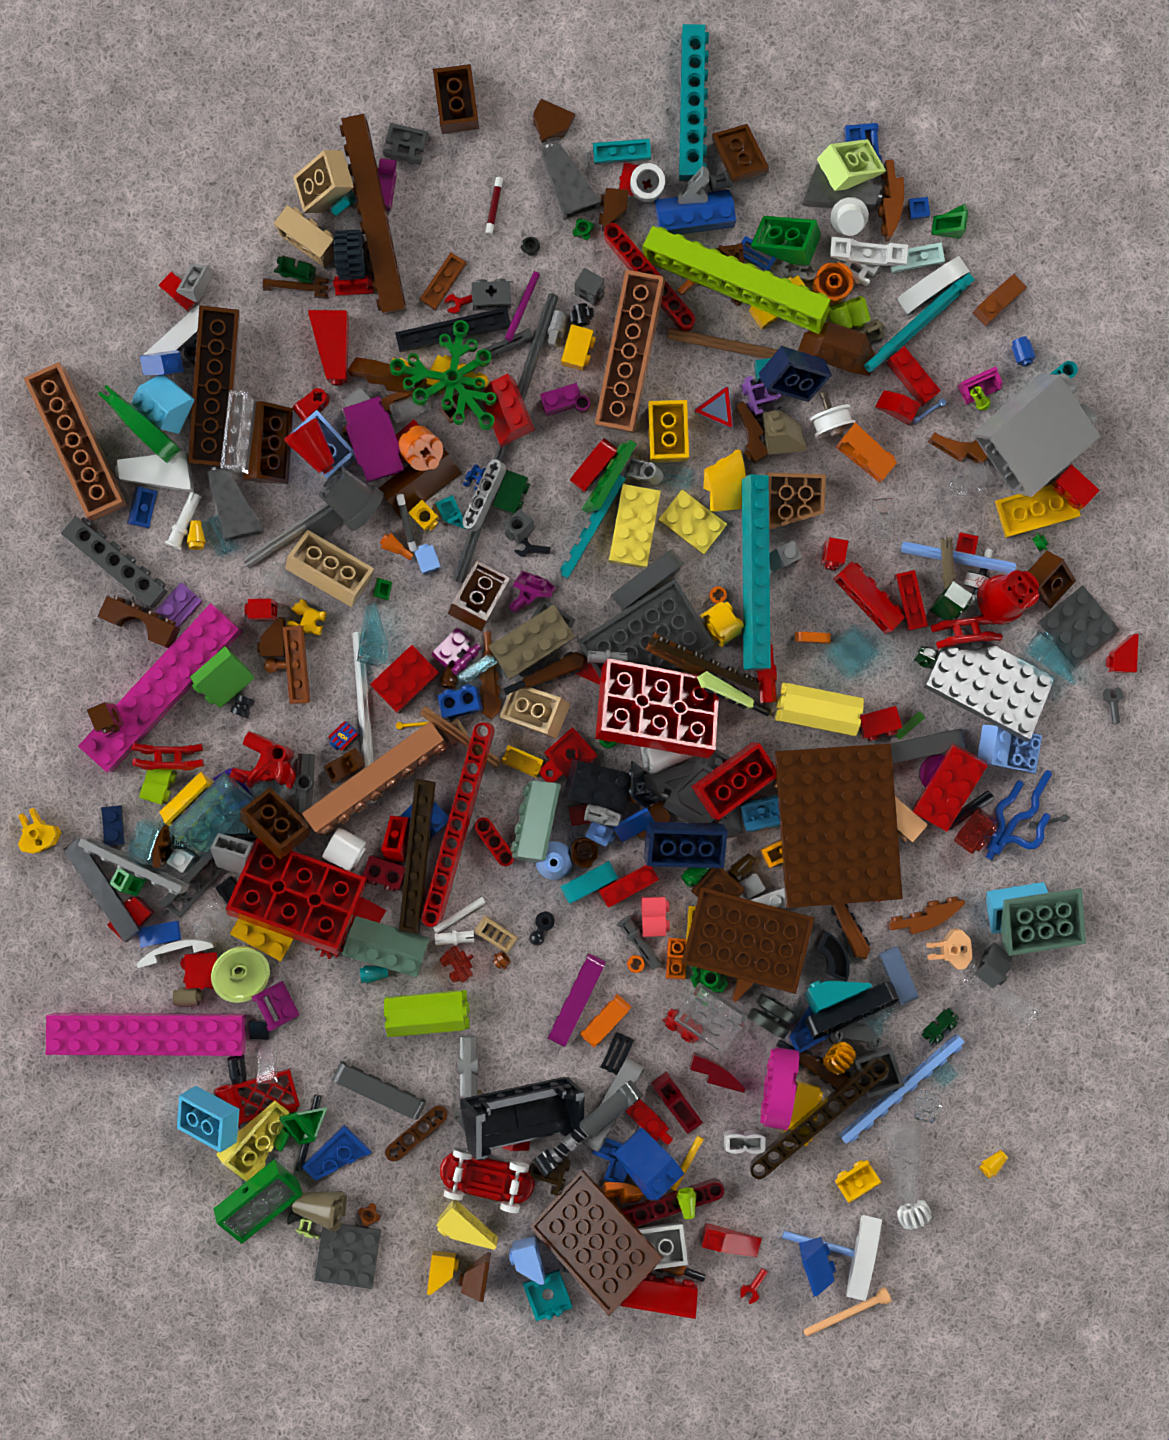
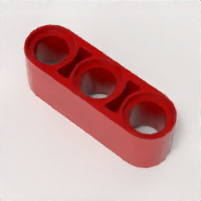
M603 438L576 470L570 481L585 493L588 490V486L592 485L599 477L601 470H604L611 461V458L617 454V447Z
M479 818L475 822L476 832L497 862L504 867L510 866L514 862L511 848L489 818ZM485 820L488 822L489 828L487 831L479 829L480 821ZM496 836L500 839L498 847L490 845L491 837ZM503 852H508L511 855L510 862L504 863L501 860Z

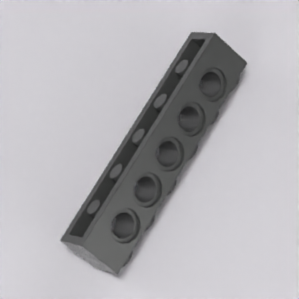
M75 516L61 534L142 602L154 609L168 592L164 588L166 584L159 578L154 580L149 576L151 572L143 565L141 567L137 566L135 558L128 553L125 556L120 552L122 548L114 541L108 542L106 540L107 535L101 530L97 529L95 531L91 528L92 523L85 517L81 519ZM89 532L90 539L88 541H84V534ZM104 544L105 550L99 554L98 547ZM119 556V564L113 566V559ZM130 569H134V576L128 578L127 572ZM145 581H149V588L147 590L142 589V584Z

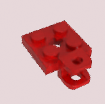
M573 727L544 752L550 760L540 769L539 775L546 782L553 783L562 775L566 778L568 777L572 758H566V751L568 749L576 751L574 754L576 760L591 763L598 756ZM551 770L553 776L548 777L546 771Z

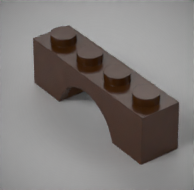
M115 595L114 598L106 596L97 617L120 627L130 620L140 619L146 625L148 640L165 648H169L176 641L181 628L175 626L176 622L165 618L164 621L158 619L159 614L150 610L145 613L141 611V606L131 603L129 606L125 604V599Z

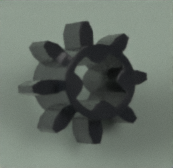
M587 303L574 305V310L570 312L571 322L575 321L576 326L589 325L590 320L594 317L593 308H589Z

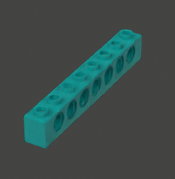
M705 24L682 25L679 181H689L702 166L706 167V163H703V156L707 154V144H703V138H707V126H704V119H707L708 109L704 107V100L708 98V88H704V81L708 82V69H705V63H708L709 51H705V44L709 43V32H705ZM697 45L699 46V49L695 50L692 49L690 46ZM695 63L698 64L699 67L692 68L690 65ZM696 82L699 86L692 87L690 83ZM696 101L698 105L692 106L689 102ZM694 119L698 121V124L692 125L689 121ZM695 138L698 142L692 144L689 142V139ZM695 157L698 161L693 163L688 158Z

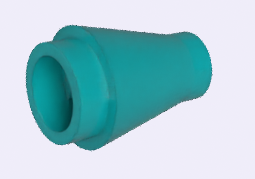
M367 965L359 968L361 983H366V985L383 978H388L387 968Z

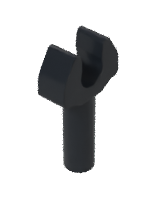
M525 538L520 543L525 545V549L522 551L514 550L518 556L526 557L530 552L550 555L551 547L531 545L528 542V538Z

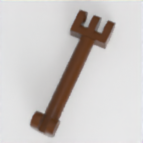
M316 277L314 284L263 278V291H271V287L315 291L314 298L328 299V294L320 292L328 291L329 287L321 285V283L329 284V279Z

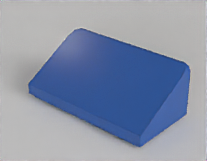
M140 486L135 487L127 524L149 529L157 491Z
M644 808L622 820L619 826H613L620 840L624 842L646 830L647 821H655L649 810Z

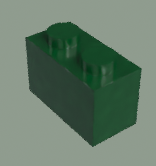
M506 470L493 504L494 509L511 515L515 514L519 509L522 510L524 504L521 501L523 494L527 495L531 485L528 483V477Z
M953 581L937 597L929 611L943 620L958 619L961 613L965 612L970 606L971 602H969V599L973 594Z

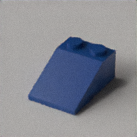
M639 1128L613 1153L648 1200H658L684 1175V1172L675 1160L643 1128Z

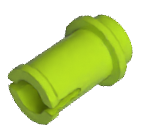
M977 386L975 387L977 394L972 389L970 395L976 402V408L985 411L990 407L991 401L985 396L982 388Z

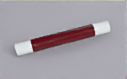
M496 177L485 234L493 235L503 178Z

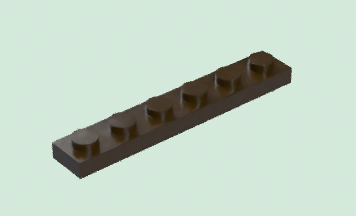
M659 636L658 639L652 637L649 643L653 647L757 691L759 684L754 681L755 677L744 673V676L737 674V669L727 666V669L720 666L721 662L712 658L710 661L703 659L704 655L696 651L693 654L686 652L687 648L680 644H676V646L670 645V640Z

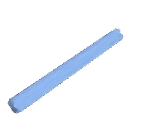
M905 541L902 543V553L942 560L941 548ZM953 551L954 563L1011 573L1016 570V563Z

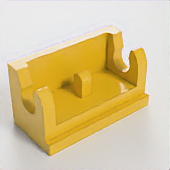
M508 745L501 763L537 778L544 760Z

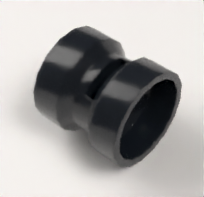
M237 694L235 698L236 703L231 707L230 712L248 719L250 715L249 710L254 705L255 700Z

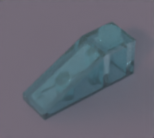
M371 603L365 607L357 662L379 667L388 660V643L377 604Z
M1039 630L1025 648L1026 653L1072 685H1075L1076 680L1054 641L1055 637L1047 631L1043 633Z

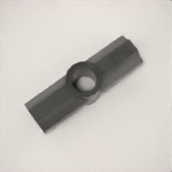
M298 753L297 777L295 780V811L305 812L312 806L313 787L315 785V754ZM304 777L309 780L307 788H303L300 783Z

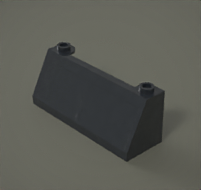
M560 1077L460 1099L469 1153L476 1160H484L491 1155V1149L556 1134H562L566 1137L574 1133V1129L580 1128L579 1122L584 1119L585 1092L569 1077Z

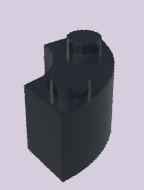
M822 929L815 947L826 958L827 967L825 973L847 982L850 972L847 952L835 936Z

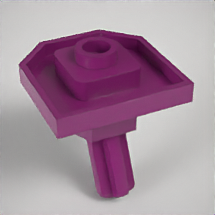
M522 570L513 584V587L521 589L519 596L509 605V608L512 612L518 613L526 604L529 605L538 596L551 598L556 587L541 576Z

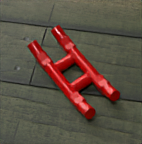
M983 615L956 620H944L930 626L932 633L953 628L955 636H950L936 642L938 649L969 642L1001 641L1003 638L1001 633L981 632L979 625H995V623L990 622ZM971 625L974 634L963 635L961 626Z
M135 742L132 744V750L146 755L154 754V761L133 759L132 765L144 770L190 771L204 766L203 759L182 762V755H191L195 752L203 751L202 743L188 746H153ZM162 754H174V762H162Z

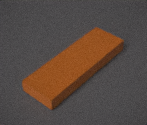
M450 252L419 300L436 311L467 262Z

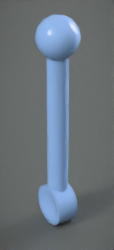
M940 399L936 405L918 417L915 416L912 422L917 424L924 416L940 406H945L946 400Z

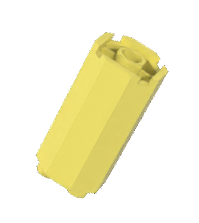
M782 682L780 690L782 695L781 697L778 696L776 708L779 709L776 711L775 721L857 736L861 724L860 714L863 713L864 698Z

